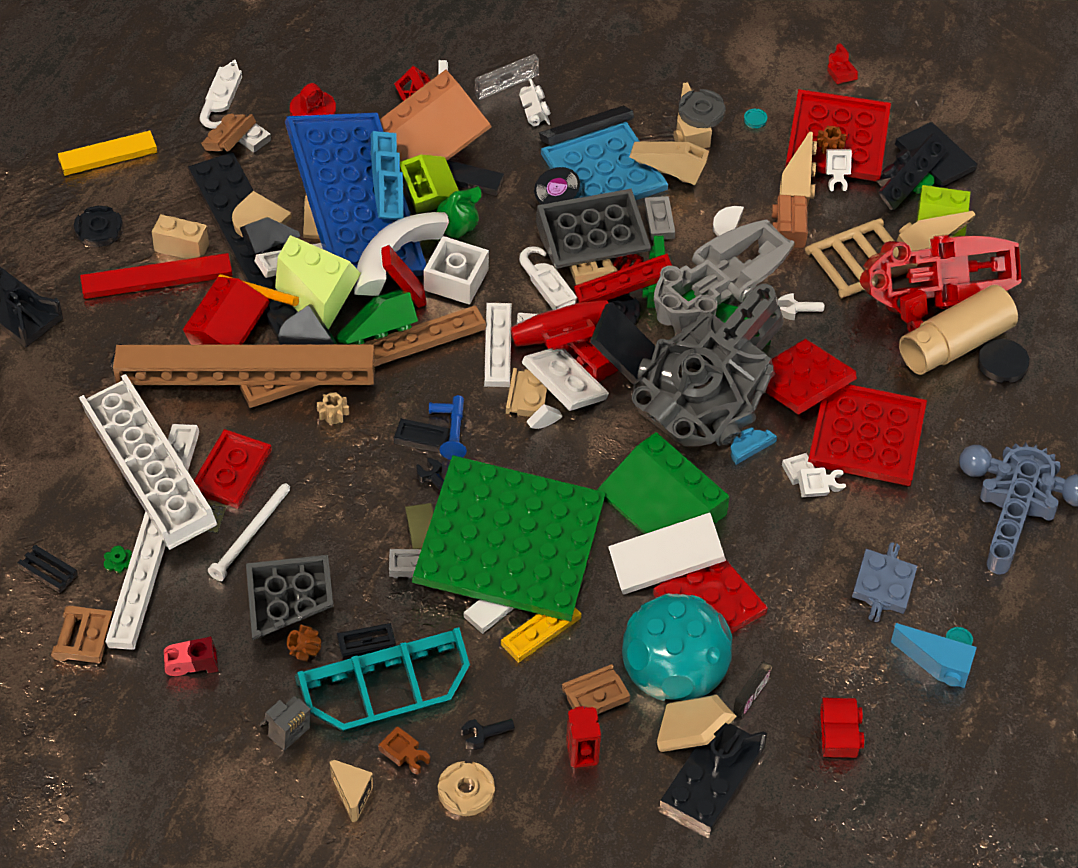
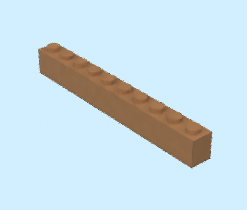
M363 344L116 345L113 371L116 383L122 381L121 376L126 374L132 385H374L375 355L374 345Z

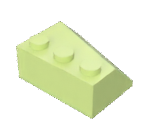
M290 235L277 258L275 288L280 292L299 297V304L293 306L298 312L312 304L329 330L361 273L350 261Z

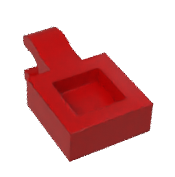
M921 289L900 297L901 319L907 323L909 332L919 328L921 323H923L922 317L928 315L927 295Z

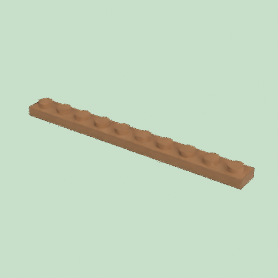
M475 305L412 326V328L404 331H396L388 334V336L366 341L363 345H374L375 366L485 330L486 322ZM240 385L249 408L318 386Z

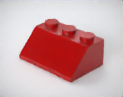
M217 277L184 326L183 331L191 345H243L270 301L239 278Z

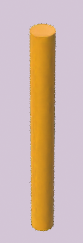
M220 274V275L218 276V277L233 278V277H229V276L222 275V274ZM243 281L269 299L292 306L299 304V297Z

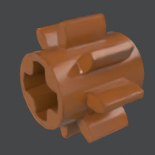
M827 126L824 131H818L817 147H821L823 154H826V149H844L846 134H841L839 127Z
M300 625L299 631L293 630L290 632L287 638V647L291 650L289 654L303 661H308L309 655L316 656L321 649V639L317 636L319 632L305 625Z

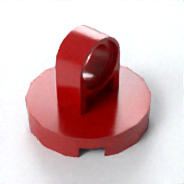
M316 83L307 84L290 103V116L336 114L335 100L328 93L323 92Z

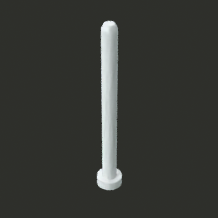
M287 483L282 484L218 564H211L208 568V573L218 581L225 579L227 568L289 493L290 486Z

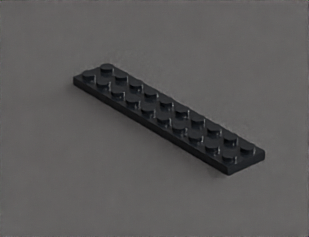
M231 152L188 166L189 174L246 282L277 290L275 288L276 276L265 278L255 262L256 254H249L244 238L236 233L233 226L232 214L234 209L254 191L234 153ZM280 244L271 247L272 251L282 250ZM269 299L270 303L263 314L278 341L282 325L298 311L292 305Z

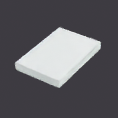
M551 348L524 356L522 364L569 411L607 399L609 392L564 348L557 350Z

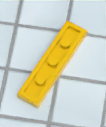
M146 131L58 153V159L64 176L157 153V146L151 131Z

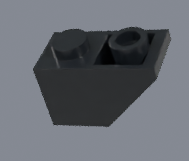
M269 217L239 227L250 255L273 252L271 247L279 244L282 249L290 235L296 238L300 237L299 231Z

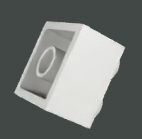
M443 236L424 269V290L470 305L489 270V250Z

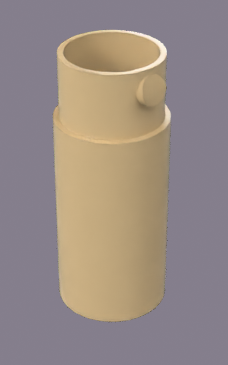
M991 285L924 321L919 328L902 336L899 341L902 358L906 365L919 375L925 374L939 365H946L1016 326L1018 322L1016 305L1006 290L998 285Z

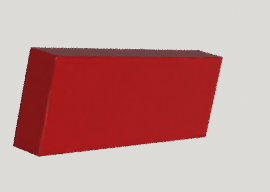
M390 245L382 247L383 268L403 291L410 292L412 301L418 308L425 306L424 285Z

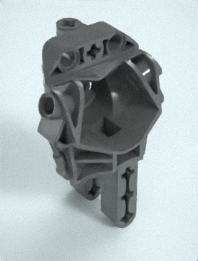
M760 284L755 287L725 323L708 312L706 315L700 314L697 320L681 329L682 332L671 339H659L656 343L652 360L643 358L641 361L638 379L634 383L632 400L637 411L682 446H701L712 444L713 442L721 446L734 442L733 439L736 436L738 438L741 437L742 432L740 428L755 422V410L762 394H765L770 379L775 375L771 358L762 352V349L779 331L784 322L774 288L769 284ZM680 366H682V377H681V378H680V376H679ZM692 368V369H695V370H698V371H697V372H689V369ZM711 377H713L712 381L707 386L700 389H694V386H702L706 384ZM644 397H651V401L648 404H640L641 399ZM682 428H691L687 435H679V431ZM697 430H698L704 437L698 436Z

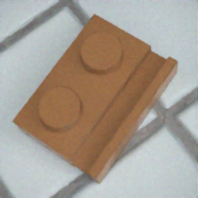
M228 114L222 118V122L215 129L208 133V137L201 144L205 151H222L224 148L226 151H229L256 123V120L252 114L248 117L245 114Z
M613 664L562 684V691L566 694L572 709L579 706L596 708L597 714L630 701V694L619 675L616 674Z

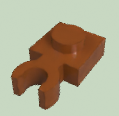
M398 726L378 745L379 751L398 766H401L406 761L414 774L419 775L421 773L420 766L415 762L422 760L426 764H430V755L426 751L417 750L419 742Z

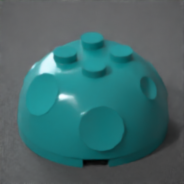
M666 593L642 604L630 617L623 636L622 657L625 669L631 680L649 696L665 701V699L688 700L700 698L714 690L727 674L732 659L733 638L725 618L704 599L694 595Z

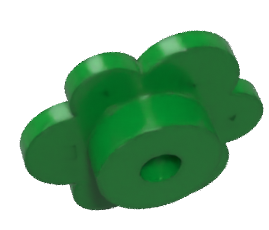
M114 546L111 552L104 554V568L108 571L115 570L117 573L123 572L124 568L128 569L132 556L131 550H124L122 546Z

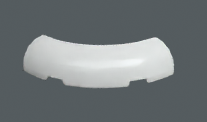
M445 212L415 214L399 219L382 229L369 242L359 259L356 269L361 274L354 285V295L379 296L386 281V270L382 264V247L390 245L397 252L401 246L411 241L414 243L422 240L441 239L449 224L447 214Z

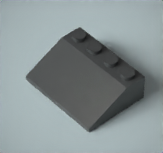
M632 188L537 205V228L541 241L555 268L651 251Z

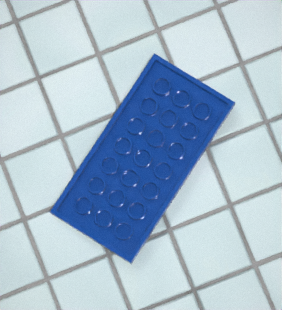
M378 113L287 116L285 125L322 248L350 261L357 268L359 259L369 242L382 229L397 221L380 219L377 213L372 175L370 134L373 131L384 132ZM403 193L404 218L411 215ZM411 241L401 246L396 252L415 276H423L426 262L419 241L414 243ZM386 271V278H392Z

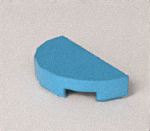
M754 428L742 430L741 437L738 438L736 436L733 439L734 442L730 449L731 458L735 465L777 442V436L769 430H766V432L754 430Z

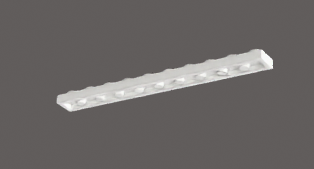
M172 424L168 441L188 471L199 436V428L197 425ZM146 511L105 641L108 648L135 649L166 546Z

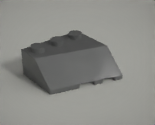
M328 555L246 563L252 640L333 607Z

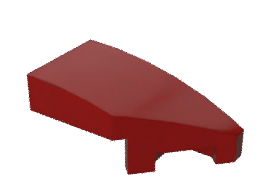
M841 43L837 44L836 51L829 55L827 71L836 84L857 80L858 71L849 62V52Z

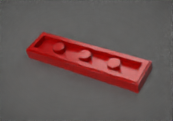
M667 253L576 285L574 289L579 303L610 300L656 284L660 278L661 270L666 266H672Z

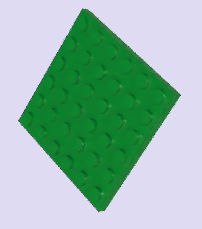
M452 455L413 573L412 583L571 622L606 492Z

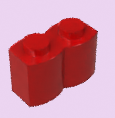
M822 698L820 723L823 757L857 758L859 749H864V732H859L858 724H862L863 712L862 707H857L856 698Z

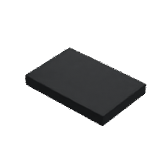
M929 122L896 138L895 145L902 151L904 149L912 150L919 148L931 134L935 133L946 147L947 153L929 171L934 177V182L939 187H943L977 169L978 164L933 122Z
M612 302L605 305L590 343L634 385L638 379L641 361L643 358L652 360L655 345Z

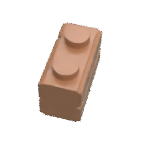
M779 195L777 204H772L771 217L776 219V222H773L772 225L785 238L795 242L793 248H804L808 234L806 196L797 195L793 197L791 195Z

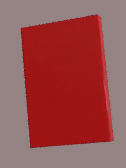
M224 429L193 481L204 498L238 509L271 453L272 446Z

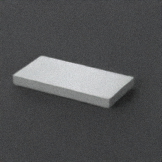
M711 513L608 546L623 595L726 561Z

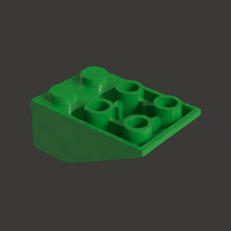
M396 290L374 297L335 337L336 342L344 343V345H360L365 343V338L373 337L374 339L388 336L387 331L397 329V332L412 328L411 324L418 322L410 292Z

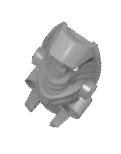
M768 220L740 226L712 239L694 252L692 262L696 265L694 268L690 269L687 265L680 269L676 266H666L661 270L660 278L654 291L657 320L663 325H672L676 336L682 332L681 329L697 320L700 314L706 315L710 312L716 316L717 305L720 303L730 304L736 299L742 303L757 284L771 275L783 263L793 249L795 242L785 238ZM758 239V252L760 254L753 260L748 259L745 263L736 258ZM692 289L695 291L694 295L696 297L688 302L682 295Z

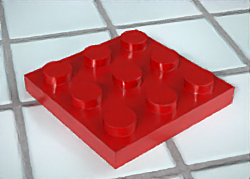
M805 338L771 359L775 375L770 379L765 392L799 415L856 380V371Z
M727 560L667 580L653 588V595L656 598L670 593L694 595L704 599L722 614L730 628L731 634L765 615L768 609Z

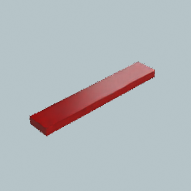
M229 253L80 275L84 299L215 280L220 274L229 277L233 276Z

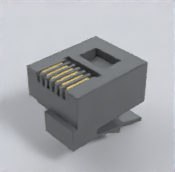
M295 696L286 704L279 700L265 712V718L259 725L261 726L269 722L268 737L285 751L309 729L311 709Z

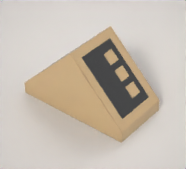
M337 760L330 761L331 778L351 821L355 822L358 820L373 789L372 772Z

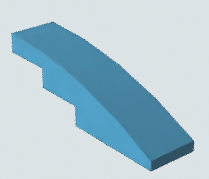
M373 131L370 134L371 161L378 218L399 220L403 218V172H400V153H397L396 133Z

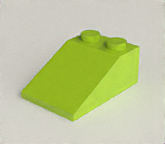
M922 185L916 222L969 212L970 192ZM967 225L952 237L965 236Z

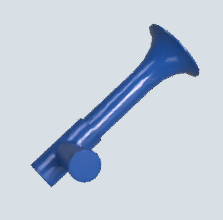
M459 395L453 397L452 404L429 402V414L451 413L449 441L443 443L439 450L443 457L450 460L452 455L463 458L467 452L466 447L459 440L464 407V398Z

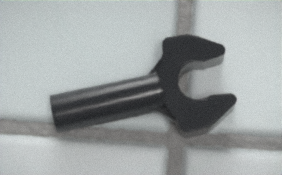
M427 458V465L431 471H425L423 467L417 464L418 481L421 484L432 482L441 491L444 479L440 476L442 464L438 460Z
M473 719L461 727V735L476 734V737L465 740L466 748L478 750L484 747V741L487 737L514 730L515 726L512 719L486 726L480 725L476 719Z

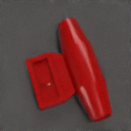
M599 300L575 303L537 314L510 327L516 347L545 344L548 349L557 350L564 348L567 343L574 341L578 343L586 342L591 339L608 301Z

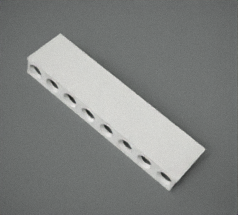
M124 374L121 376L122 381L88 398L82 395L79 399L87 417L170 550L215 527L217 522L206 499L129 378Z

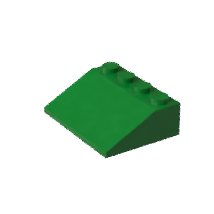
M657 432L637 445L597 489L598 491L606 492L605 500L643 534L707 513H711L715 524L727 515L730 498L725 491Z

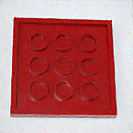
M798 89L785 168L809 132H813V141H817L819 130L824 131L827 126H835L840 128L841 134H846L844 149L852 150L851 174H844V176L872 181L879 180L882 171L891 103ZM817 147L816 155H812V162L816 163V172L826 174V154H823L821 147Z
M851 384L844 386L821 400L808 462L812 463L814 467L842 470L843 473L911 486L927 400Z

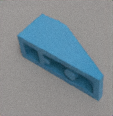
M898 623L895 624L891 643L938 681L945 682L949 686L965 688L977 647Z

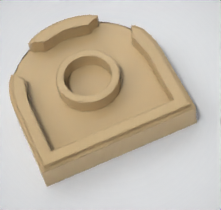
M253 191L234 209L232 222L236 233L243 237L239 227L266 217L285 225L292 219V215L288 210Z

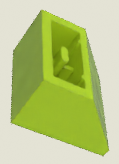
M421 154L400 162V172H403V184L416 214L437 209L443 200L453 192L459 191L445 157Z

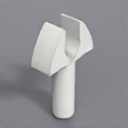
M794 293L784 295L778 299V305L783 317L789 320H795L797 312H823L825 309L823 302L796 301Z

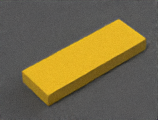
M575 607L571 622L537 614L501 639V646L519 663L580 620L581 612Z

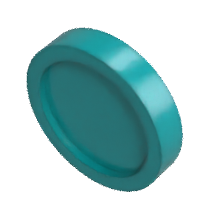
M749 109L744 115V122L751 128H762L766 125L768 117L761 109Z
M962 627L951 628L945 638L971 646L973 643L972 634Z

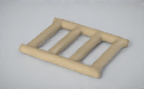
M881 218L805 247L807 255H813L839 289L838 294L840 298L851 296L865 289L862 288L860 282L848 286L822 250L833 246L860 281V276L864 270L842 242L854 239L868 258L878 254L863 234L874 230L884 244L888 241H894L883 227L884 222ZM897 247L893 251V255L895 256V258L899 254V250ZM910 263L892 268L891 279L908 273L909 268H917L918 264ZM877 275L872 279L873 286L878 282Z

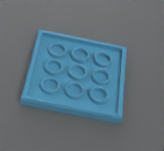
M627 122L541 148V155L550 169L566 167L572 169L579 176L582 184V192L579 198L632 188L635 200H639L668 190V183L661 172L646 164H640L629 157L634 142L640 141Z

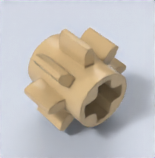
M337 392L324 394L323 402H317L319 419H325L329 425L339 422L343 423V415H349L347 398L341 397Z

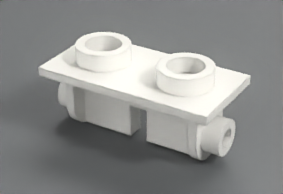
M530 78L531 86L521 88L519 93L523 107L526 108L524 110L528 123L532 124V126H538L540 122L545 120L548 125H551L548 115L551 114L547 103L542 101L545 98L541 86H535Z

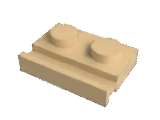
M513 368L506 414L514 412L519 416L531 417L546 403L548 389L527 369L525 371H517V368Z

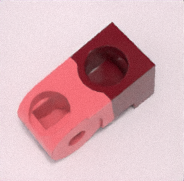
M211 636L172 644L163 650L165 673L170 676H181L187 672L191 673L207 670L208 674L219 672L217 649Z

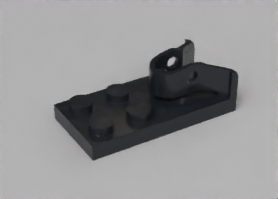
M0 267V329L26 348L63 319L61 305L57 298L51 299L39 296Z
M725 723L714 733L716 737L709 744L695 747L661 798L660 806L710 833L765 749L768 733L762 731L750 734L731 723L729 725Z

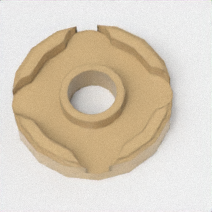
M456 762L448 766L440 775L438 783L439 800L444 808L453 814L461 816L476 815L486 810L492 803L495 794L494 778L489 770L479 763ZM465 783L471 784L474 787L473 791L469 793L461 792L458 788Z

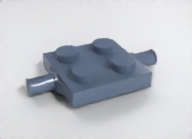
M894 542L889 543L887 554H881L869 549L865 550L852 593L853 598L865 601L872 606L868 618L872 621L875 616L874 622L880 621L882 610H892L904 614L917 570V565L897 558L900 546L896 543L893 551Z

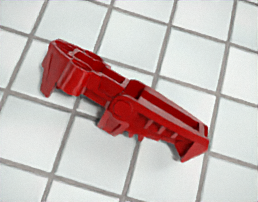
M945 234L933 236L930 239V248L911 251L910 246L905 242L888 241L882 246L880 253L872 255L863 265L865 271L860 276V284L863 289L867 290L865 292L883 303L891 312L901 314V310L897 305L898 299L920 289L926 293L927 298L935 299L936 307L946 309L991 285H998L1007 291L1022 283L1019 243L995 237H952ZM897 247L899 250V254L895 258L893 255V251ZM996 252V256L990 257V261H968V255ZM910 263L918 264L917 268H909L906 276L909 278V283L920 282L921 286L892 289L891 267ZM991 268V271H998L997 279L970 281L969 273L978 272V269ZM877 275L878 282L873 286L872 279Z

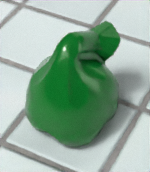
M479 186L472 189L455 191L438 206L436 212H445L448 216L449 224L444 232L447 237L459 239L476 228L479 217L475 204L482 197Z

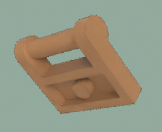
M66 606L63 613L64 623L58 643L53 647L51 657L58 661L70 659L101 663L113 612ZM82 620L74 647H70L68 645L75 622Z

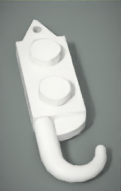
M233 60L224 67H219L205 98L206 102L200 113V121L207 128L215 129L222 122H212L209 120L211 112L229 110L241 82L242 71L239 70L236 60Z
M535 246L527 247L520 253L519 260L522 267L553 310L577 303V296L553 265L546 263L533 265L529 260L528 256L532 253L546 256L547 253L542 248Z

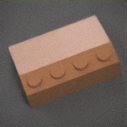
M446 69L380 119L384 132L396 133L397 153H400V162L421 154L442 156L447 161L492 127L463 88Z

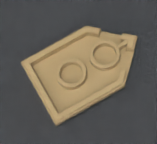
M718 695L668 703L657 739L658 749L660 752L707 745L716 737L714 733L725 723L729 725L737 716Z

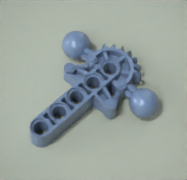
M1025 442L1023 447L1016 443L1012 449L1006 447L1002 454L1003 461L992 458L989 450L982 445H970L959 456L961 469L971 477H980L987 472L996 474V478L984 480L980 494L982 501L992 502L1003 508L987 558V567L995 574H1005L1009 571L1027 516L1043 517L1046 520L1054 519L1058 500L1052 495L1053 491L1062 493V497L1068 504L1078 507V474L1068 476L1067 479L1055 476L1060 472V462L1055 461V454L1047 455V448L1039 450L1037 444L1033 447H1028Z

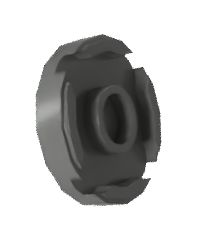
M700 89V92L692 90L684 94L679 101L678 110L682 121L696 128H710L723 120L726 108L724 100L720 95L707 89Z

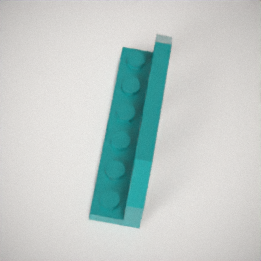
M458 627L452 631L408 643H400L398 646L362 656H353L351 659L304 672L299 671L294 677L297 687L301 689L304 703L311 709L310 714L340 731L450 701L470 663L460 628ZM456 643L462 666L447 694L422 701L410 656L412 660L428 656L427 651L437 648L439 653L454 649V644ZM401 658H403L415 704L374 715L363 674L375 671L374 666L385 663L386 667L401 664ZM354 672L367 715L366 718L344 724L313 707L308 689L321 686L320 681L331 678L332 682L347 679V673Z

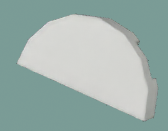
M731 206L718 211L713 221V233L718 237L737 228L744 207Z

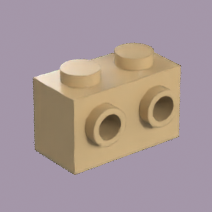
M160 214L152 230L155 252L191 259L204 257L209 246L207 225L199 222Z

